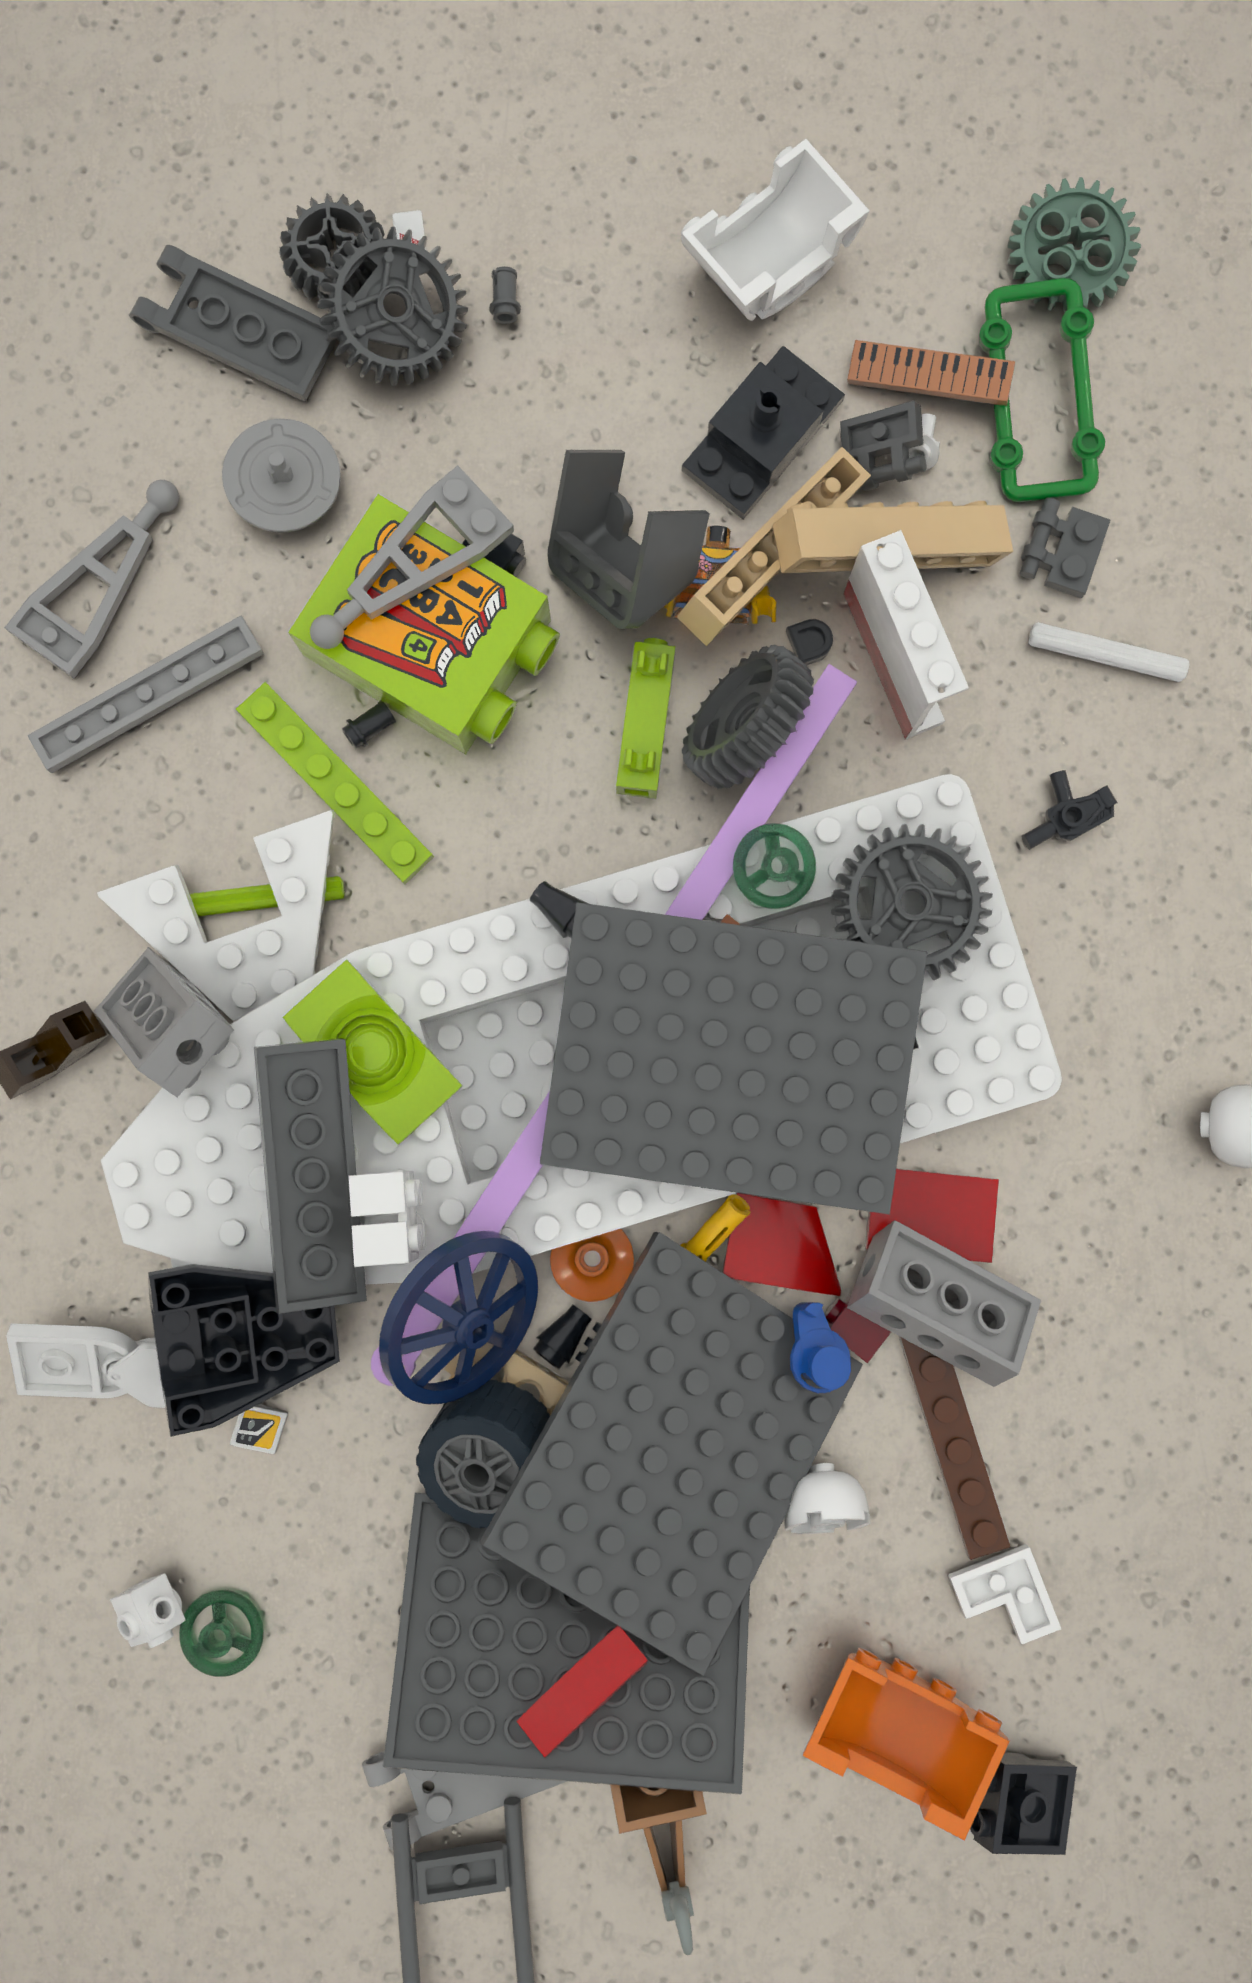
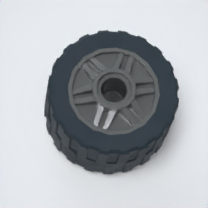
M489 1380L480 1388L468 1393L464 1397L445 1403L421 1439L418 1446L419 1453L416 1456V1465L419 1471L418 1477L429 1499H432L443 1513H447L460 1523H466L471 1525V1527L479 1529L488 1528L550 1417L547 1408L527 1390H522L516 1387L515 1384L498 1382L497 1380Z

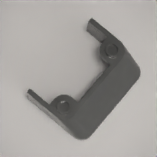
M566 450L548 545L549 567L556 577L617 628H638L694 581L699 570V559L710 513L706 510L648 511L642 544L640 545L628 536L629 528L633 522V510L627 499L618 492L625 452L623 450Z

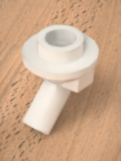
M922 414L924 445L909 449V458L919 455L924 456L927 465L926 471L936 464L940 454V442L935 441L933 438L937 417L932 414Z

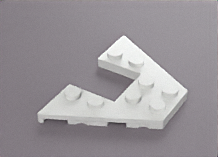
M330 810L253 837L281 912V917L207 942L179 865H174L97 892L98 897L232 1021H235L315 974L335 812Z

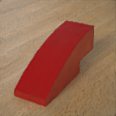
M617 1625L545 1692L516 1722L543 1757L546 1758L603 1706L615 1692L641 1670L648 1660L625 1631Z

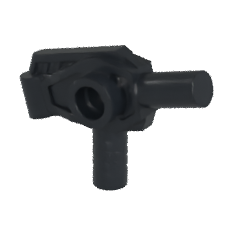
M1066 770L1052 773L1049 776L1057 804L1046 810L1045 823L1023 834L1021 837L1029 850L1053 836L1056 839L1061 838L1066 841H1072L1113 818L1114 805L1118 802L1108 785L1089 796L1073 799Z

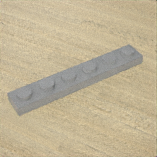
M241 615L27 736L46 770L54 773L264 653Z

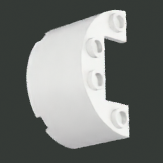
M807 139L794 148L789 146L782 150L774 160L770 185L759 194L754 192L748 195L742 201L738 210L729 217L723 215L718 218V214L712 209L701 219L698 216L691 219L681 231L683 246L742 314L751 321L755 319V314L761 319L774 315L811 288L835 264L832 259L837 256L840 244L842 243L845 248L849 247L862 228L870 211Z

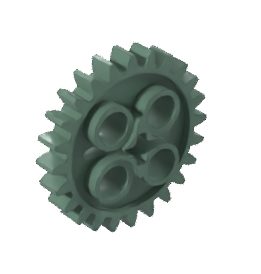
M1083 177L1079 178L1075 188H1070L1066 178L1062 179L1058 192L1050 184H1047L1044 190V199L1040 195L1033 193L1030 199L1031 207L1021 206L1018 215L1021 220H1014L1011 232L1015 235L1010 236L1007 245L1008 248L1015 250L1010 253L1008 264L1019 265L1014 270L1013 279L1025 277L1024 283L1070 278L1076 281L1081 288L1084 308H1087L1090 299L1096 307H1101L1104 294L1113 299L1118 291L1117 284L1120 286L1126 285L1130 277L1127 272H1133L1137 264V260L1133 256H1136L1141 248V244L1133 242L1141 231L1140 227H1128L1134 220L1135 212L1122 213L1127 201L1126 198L1114 203L1111 200L1114 188L1111 187L1104 194L1099 193L1100 181L1098 180L1094 182L1090 189H1085ZM1085 217L1094 218L1099 226L1095 228L1087 227L1082 223L1081 219ZM1052 225L1058 229L1059 234L1049 236L1042 231L1041 227ZM1107 237L1109 241L1100 238ZM1040 250V251L1048 252V253H1047V254H1044V255H1041V254H1039L1038 251ZM1099 256L1105 261L1106 265L1103 267L1093 266L1089 262L1088 257ZM1048 265H1062L1066 273L1055 275L1048 269ZM1065 295L1046 297L1049 298L1048 310L1051 311L1057 302H1062L1065 314L1067 311ZM1042 298L1034 299L1033 302L1036 304L1039 301H1041Z

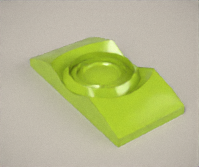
M347 959L282 1017L303 1042L345 1039L350 1094L398 1145L463 1087Z

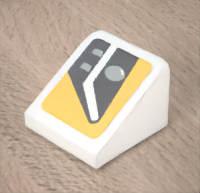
M258 1404L239 1414L230 1445L275 1454L288 1412Z

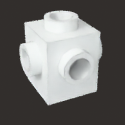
M165 1573L145 1579L110 1599L118 1617V1630L123 1638L128 1640L131 1647L148 1643L149 1648L158 1646L174 1636L171 1629L186 1621L181 1610V1598L171 1587Z

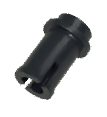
M382 700L355 720H346L347 725L342 728V731L355 749L361 745L367 747L369 739L389 725L396 723L393 714Z

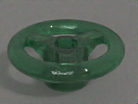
M769 823L752 829L739 842L733 858V874L740 891L751 902L768 909H781L797 903L810 890L816 874V858L809 841L798 830L785 824ZM779 836L790 840L798 848L803 859V871L798 870L799 861L796 854L788 848L780 847ZM765 838L766 854L762 860L761 868L747 877L746 858L748 852L756 842ZM774 858L779 859L782 863L780 873L774 872L771 867ZM767 880L777 883L791 881L798 884L792 891L781 896H769L756 890L757 887Z
M230 1590L211 1591L193 1601L185 1611L184 1617L186 1621L180 1624L179 1630L180 1646L188 1662L198 1671L213 1677L231 1676L246 1669L260 1652L264 1637L262 1618L255 1605L245 1596ZM226 1604L237 1607L245 1614L250 1624L251 1638L235 1631L233 1625L227 1620ZM212 1605L213 1619L201 1630L198 1643L194 1645L192 1628L195 1619L201 1611ZM214 1630L223 1631L226 1640H217L214 1636ZM232 1647L244 1652L238 1659L224 1664L213 1663L202 1657L205 1654L211 1658H219L227 1654Z

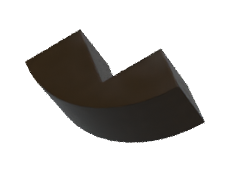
M80 1002L50 1015L34 1037L0 1051V1084L10 1100L62 1072L85 1056L107 1036L87 1002Z

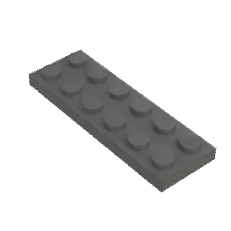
M343 1038L254 1047L276 1311L282 1314L367 1301L364 1266L354 1267L352 1226L361 1225L360 1216L351 1217L349 1176L357 1174L346 1041Z

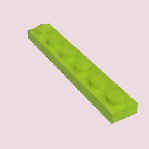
M266 682L236 708L238 713L320 798L334 810L404 885L434 858L433 854Z

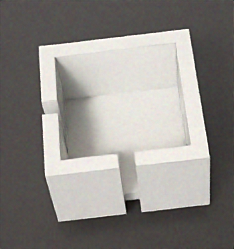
M414 1171L349 1176L351 1217L363 1216L364 1224L352 1226L354 1267L410 1263L418 1259L420 1250H425L426 1247L425 1227L423 1223L417 1224L416 1207L423 1204L421 1179L414 1180Z

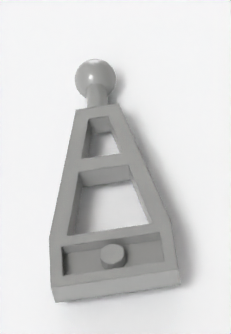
M457 465L425 492L350 585L347 591L352 600L333 616L321 615L312 622L310 627L312 641L323 649H332L338 646L344 637V628L362 613H365L372 620L482 559L514 532V525ZM437 508L470 545L421 572L401 549L431 512ZM392 562L407 580L372 599L367 594V591Z
M156 480L151 483L146 492L148 502L133 521L124 515L33 592L4 628L74 679L99 647L153 540L150 534L146 532L161 512L172 511L179 502L177 488L167 480ZM126 536H129L133 539V542L117 573H114L98 560ZM89 571L106 583L109 588L84 635L47 609L46 606L82 574Z

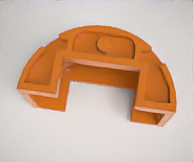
M858 1648L857 1653L848 1655L804 1749L803 1756L842 1777L846 1769L849 1768L920 1805L924 1820L965 1841L1010 1742L1007 1736L1000 1730L1002 1722L988 1712L980 1709L976 1711L955 1697L957 1690L946 1682L933 1678L932 1683L916 1676L918 1670L901 1659L894 1658L891 1664L881 1660L878 1656L865 1649Z

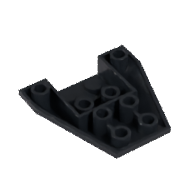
M197 1264L148 1272L149 1300L170 1437L214 1428L340 1362L334 1306L279 1314L276 1311L273 1273Z

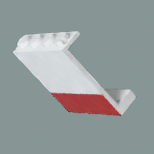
M900 530L861 546L843 594L906 740L943 725L945 719L937 702L968 690L969 687L904 535ZM938 688H943L944 693H939Z

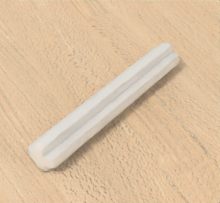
M1039 622L1033 625L1029 635V644L1034 647L1172 681L1181 682L1185 679L1189 669V660L1186 658Z

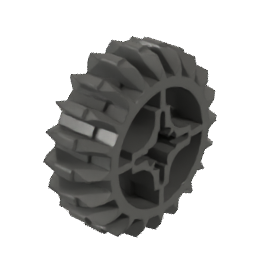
M327 193L324 199L325 203L318 204L311 197V208L306 210L297 205L296 213L298 219L287 217L286 225L288 231L281 232L280 239L283 246L279 247V254L281 260L284 261V272L286 276L291 278L293 287L297 291L303 289L305 297L309 300L318 295L319 300L329 298V295L319 291V285L321 282L332 283V281L323 272L317 271L308 265L314 264L315 268L331 266L338 269L332 261L330 252L334 249V240L337 244V250L334 253L339 252L347 257L343 249V245L347 240L358 248L357 236H354L353 232L356 234L363 232L369 242L372 241L374 228L378 227L380 229L382 237L385 235L382 225L376 221L375 214L371 209L364 211L363 204L359 200L350 205L348 198L343 194L338 202H333L332 197ZM338 228L348 229V230H351V231H353V232H352V233H346V232H343V231L339 230ZM368 260L363 261L343 286V290L351 297H354L376 267Z

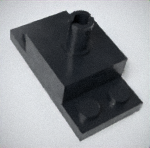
M782 346L767 365H764L762 362L757 364L709 421L707 436L682 464V472L744 520L844 400L845 394L785 346Z

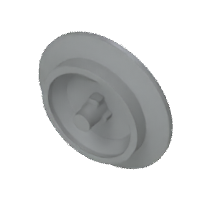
M291 419L266 420L246 429L231 444L225 456L222 469L223 487L233 509L248 523L271 532L297 531L317 522L332 507L338 495L341 480L339 461L330 442L313 427Z

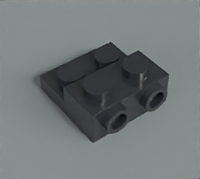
M1004 1753L971 1825L970 1830L974 1835L973 1840L992 1854L1065 1855L1077 1767L1068 1761L1034 1760L1022 1753Z

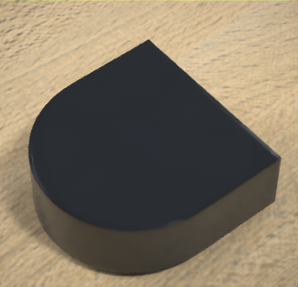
M808 619L788 626L786 629L794 654L806 665L824 659L830 652L833 644V634L829 626L823 621Z

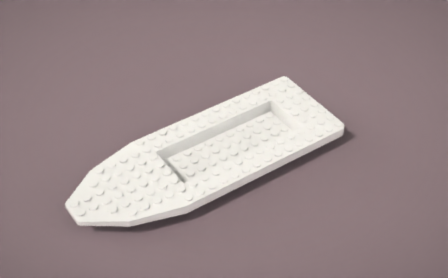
M952 774L934 777L762 829L703 919L721 922L728 914L742 926L846 940L850 936L848 930L843 932L835 931V927L844 921V916L831 914V910L836 906L842 905V901L832 898L831 894L834 890L845 888L844 885L836 882L835 878L839 873L850 875L851 872L843 866V862L846 858H851L858 862L859 859L853 850L860 844L869 851L867 838L870 835L874 834L880 842H883L882 833L885 828L890 827L894 836L898 837L902 824L908 825L910 835H914L917 827L920 824H924L925 837L930 838L937 828H941L940 842L945 844L950 838L957 836V841L953 848L957 853L966 847H970L971 850L964 859L967 864L978 860L981 861V865L973 872L975 878L979 876L989 877V880L979 887V891L993 894L991 899L981 903L982 908L992 910V915L978 921L989 927V929L983 935L973 934V937L981 943L977 950L965 946L964 949L970 956L969 961L962 963L955 957L953 958L957 967L956 971L948 973L941 965L939 966L941 977L937 980H932L928 970L925 971L900 1143L1048 1099L1055 1095L1062 1082L1057 1058L970 790L963 779ZM710 845L560 890L593 905L665 915ZM922 853L917 860L950 886H953L957 879L954 874L932 856ZM862 877L860 880L857 902L860 919L871 920L875 878ZM907 891L901 897V905L907 913L916 915L923 911L925 900L919 892ZM526 899L353 951L231 1023L230 1025L234 1031L230 1035L228 1044L219 1054L213 1055L205 1064L195 1084L190 1088L184 1089L178 1098L164 1088H161L101 1159L123 1243L189 1264L273 1273L254 1047L303 1042L282 1017L347 959L463 1085L461 1089L400 1145L371 1118L350 1094L356 1174L414 1171V1180L421 1179L423 1204L416 1207L417 1224L423 1223L425 1227V1250H420L419 1258L410 1263L364 1266L365 1284L402 1283L415 1266L428 1254L454 1238L550 1091L571 938H563L538 907L531 903L530 899ZM944 931L907 948L927 951L928 955L950 946L951 943ZM543 1165L499 1233L512 1239L532 1256L736 1194V1192ZM360 1216L361 1225H364L363 1216ZM486 1252L473 1273L489 1269L496 1252Z

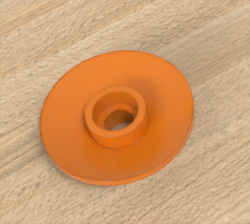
M620 1228L551 1249L550 1265L556 1282L567 1294L578 1300L597 1302L614 1296L623 1288L633 1270L634 1253L629 1238ZM593 1250L599 1253L601 1260L598 1265L589 1266L585 1263L584 1256L588 1251Z

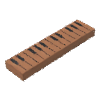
M855 340L847 380L848 384L1007 406L1015 361Z

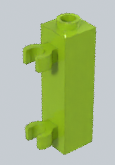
M646 638L644 642L635 641L616 794L657 798L676 647L668 646V642L662 639Z

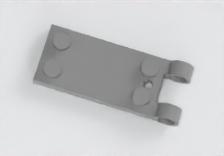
M385 1751L371 1756L362 1763L369 1787L383 1785L402 1773L406 1774L417 1807L415 1811L404 1813L408 1815L410 1845L425 1835L502 1807L506 1798L518 1797L523 1799L567 1782L384 1768ZM425 1781H432L435 1787L431 1791H426L422 1784ZM391 1820L383 1825V1830L389 1848L393 1850Z

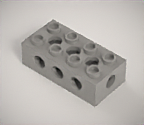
M149 947L94 1010L135 1068L177 1098L184 1089L190 1088L195 1084L201 1074V1069L213 1055L219 1054L226 1047L230 1035L234 1031L232 1026L193 983ZM194 1041L191 1049L189 1051H186L190 1043Z
M894 1220L872 1237L847 1308L995 1387L1019 1375L1041 1300Z

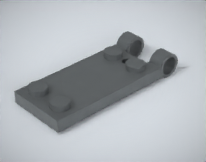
M166 245L156 264L166 275L182 282L169 309L159 306L148 298L138 297L129 317L137 325L149 332H160L306 402L338 340L326 341L325 339L327 333L333 329L332 325H320V317L209 265L175 246ZM192 301L199 302L197 308L194 309L190 308L189 304Z

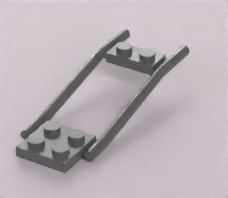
M509 1797L504 1800L506 1843L502 1844L500 1840L415 1853V1857H411L408 1815L399 1813L391 1817L403 1983H421L414 1902L419 1901V1904L490 1894L506 1891V1887L510 1889L517 1983H535L520 1798Z

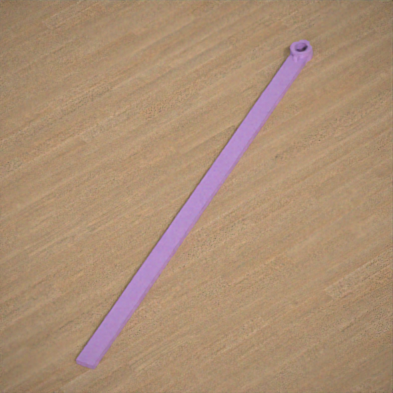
M828 664L813 687V694L809 697L810 706L803 710L805 718L798 721L795 726L797 732L789 735L785 741L787 745H782L776 751V757H770L766 761L765 768H760L665 915L704 919L856 686V680ZM550 1091L454 1238L477 1231L499 1233L543 1166L540 1164ZM486 1252L469 1256L472 1274ZM454 1264L439 1274L424 1290L449 1306L453 1305L459 1295ZM416 1303L408 1317L402 1338L436 1330L443 1319ZM378 1347L371 1358V1370L374 1377L380 1383L393 1386L383 1372ZM423 1350L402 1356V1362L409 1377L414 1373L417 1366L415 1361Z

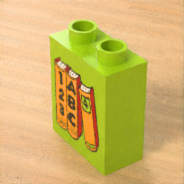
M377 494L288 633L303 656L375 700H382L388 708L466 755L477 737H480L489 744H493L505 730L517 703L504 694L519 670L523 668L536 676L544 668L554 652L560 633L548 626L551 622L548 596L483 557L372 620L365 613H362L344 628V637L338 646L332 649H323L317 646L310 636L312 622L321 615L333 616L352 600L347 589L409 513ZM423 522L401 550L422 572L465 548V546ZM391 562L369 588L367 594L374 599L405 582L407 579Z

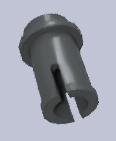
M497 267L491 273L493 279V302L490 303L489 311L496 322L509 324L515 322L517 315L521 312V305L517 302V271L511 267Z

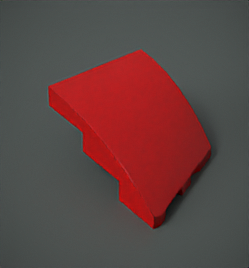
M736 1193V1195L748 1203L750 1214L728 1236L722 1273L731 1279L841 1296V1287L817 1207Z

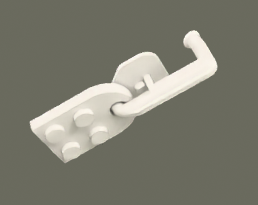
M10 1324L6 1337L17 1395L114 1398L128 1393L146 1406L165 1408L155 1338L134 1341L119 1331L105 1327Z

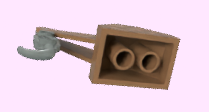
M610 1785L619 1834L640 1829L644 1830L661 1888L667 1922L675 1920L683 1952L685 1955H691L693 1940L690 1917L694 1916L689 1887L685 1886L682 1820L707 1814L703 1792ZM667 1823L670 1825L675 1881L669 1882L668 1885L652 1828L653 1826Z

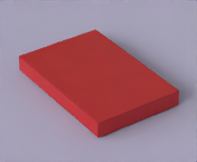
M896 1169L890 1215L875 1212L868 1213L865 1249L868 1250L872 1237L895 1220L969 1261L992 1263L999 1179Z

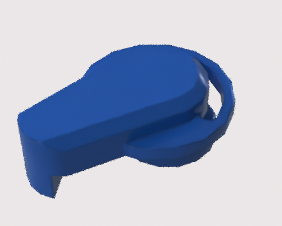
M801 1302L793 1309L795 1343L790 1354V1369L795 1380L804 1389L814 1393H828L840 1388L849 1379L851 1372L850 1351L845 1340L836 1332L831 1331L822 1309L824 1304ZM801 1374L806 1379L813 1381L816 1385H818L821 1388L809 1386L801 1378Z

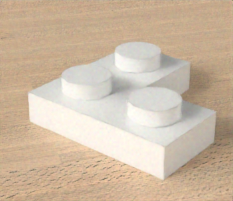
M1027 1544L948 1574L966 1619L1005 1605L1016 1636L1021 1644L1061 1630L1031 1549Z

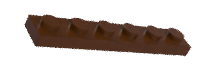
M899 1336L967 1557L972 1560L1011 1548L954 1366Z

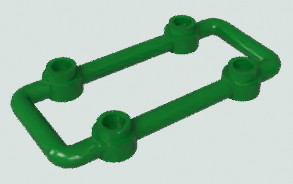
M1070 278L1002 286L990 292L985 300L986 322L980 329L979 345L984 352L989 354V358L1006 360L1005 350L1009 347L1012 338L1010 324L1002 319V303L1060 295L1066 296L1067 311L1060 323V334L1071 346L1078 432L1071 443V453L1078 462H1081L1083 477L1080 479L1024 486L1017 485L1016 469H1018L1022 462L1023 448L1017 440L1013 439L1010 400L1008 398L1007 406L994 404L997 442L991 449L990 463L993 469L1000 473L1003 494L1013 502L1083 495L1093 490L1098 483V459L1105 448V438L1102 432L1094 426L1087 339L1094 327L1093 314L1083 307L1080 286Z

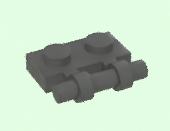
M915 400L840 421L842 447L871 475L861 487L864 491L876 489L879 487V483L894 479L898 482L910 480L913 474L926 471L927 465L923 455L909 458L910 448L924 445L921 405ZM891 454L892 463L878 467L875 466L876 457Z
M1046 498L1041 511H1037L1032 523L1035 530L1030 544L1024 546L1021 559L1024 562L1020 575L1028 579H1034L1038 568L1049 571L1044 586L1082 599L1087 592L1111 520L1072 507L1069 511L1066 521L1059 519L1057 512L1060 502L1053 498ZM1050 535L1060 538L1055 554L1045 549Z

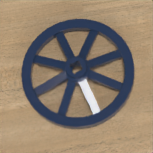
M471 1232L442 1244L420 1261L408 1274L396 1291L387 1309L379 1339V1356L383 1372L389 1382L405 1397L428 1405L443 1404L460 1399L488 1382L509 1361L530 1326L538 1297L536 1268L525 1249L509 1237L497 1232ZM484 1252H496L476 1300L469 1256ZM510 1260L515 1269L517 1284L492 1303ZM454 1264L460 1300L449 1306L424 1290L439 1274ZM416 1303L443 1319L441 1329L402 1338L408 1317ZM514 1306L503 1333L495 1330L493 1322ZM487 1342L493 1344L494 1346L489 1352L472 1366L476 1349L481 1348ZM446 1344L411 1379L409 1378L403 1366L402 1355ZM460 1352L455 1376L442 1382L429 1383Z

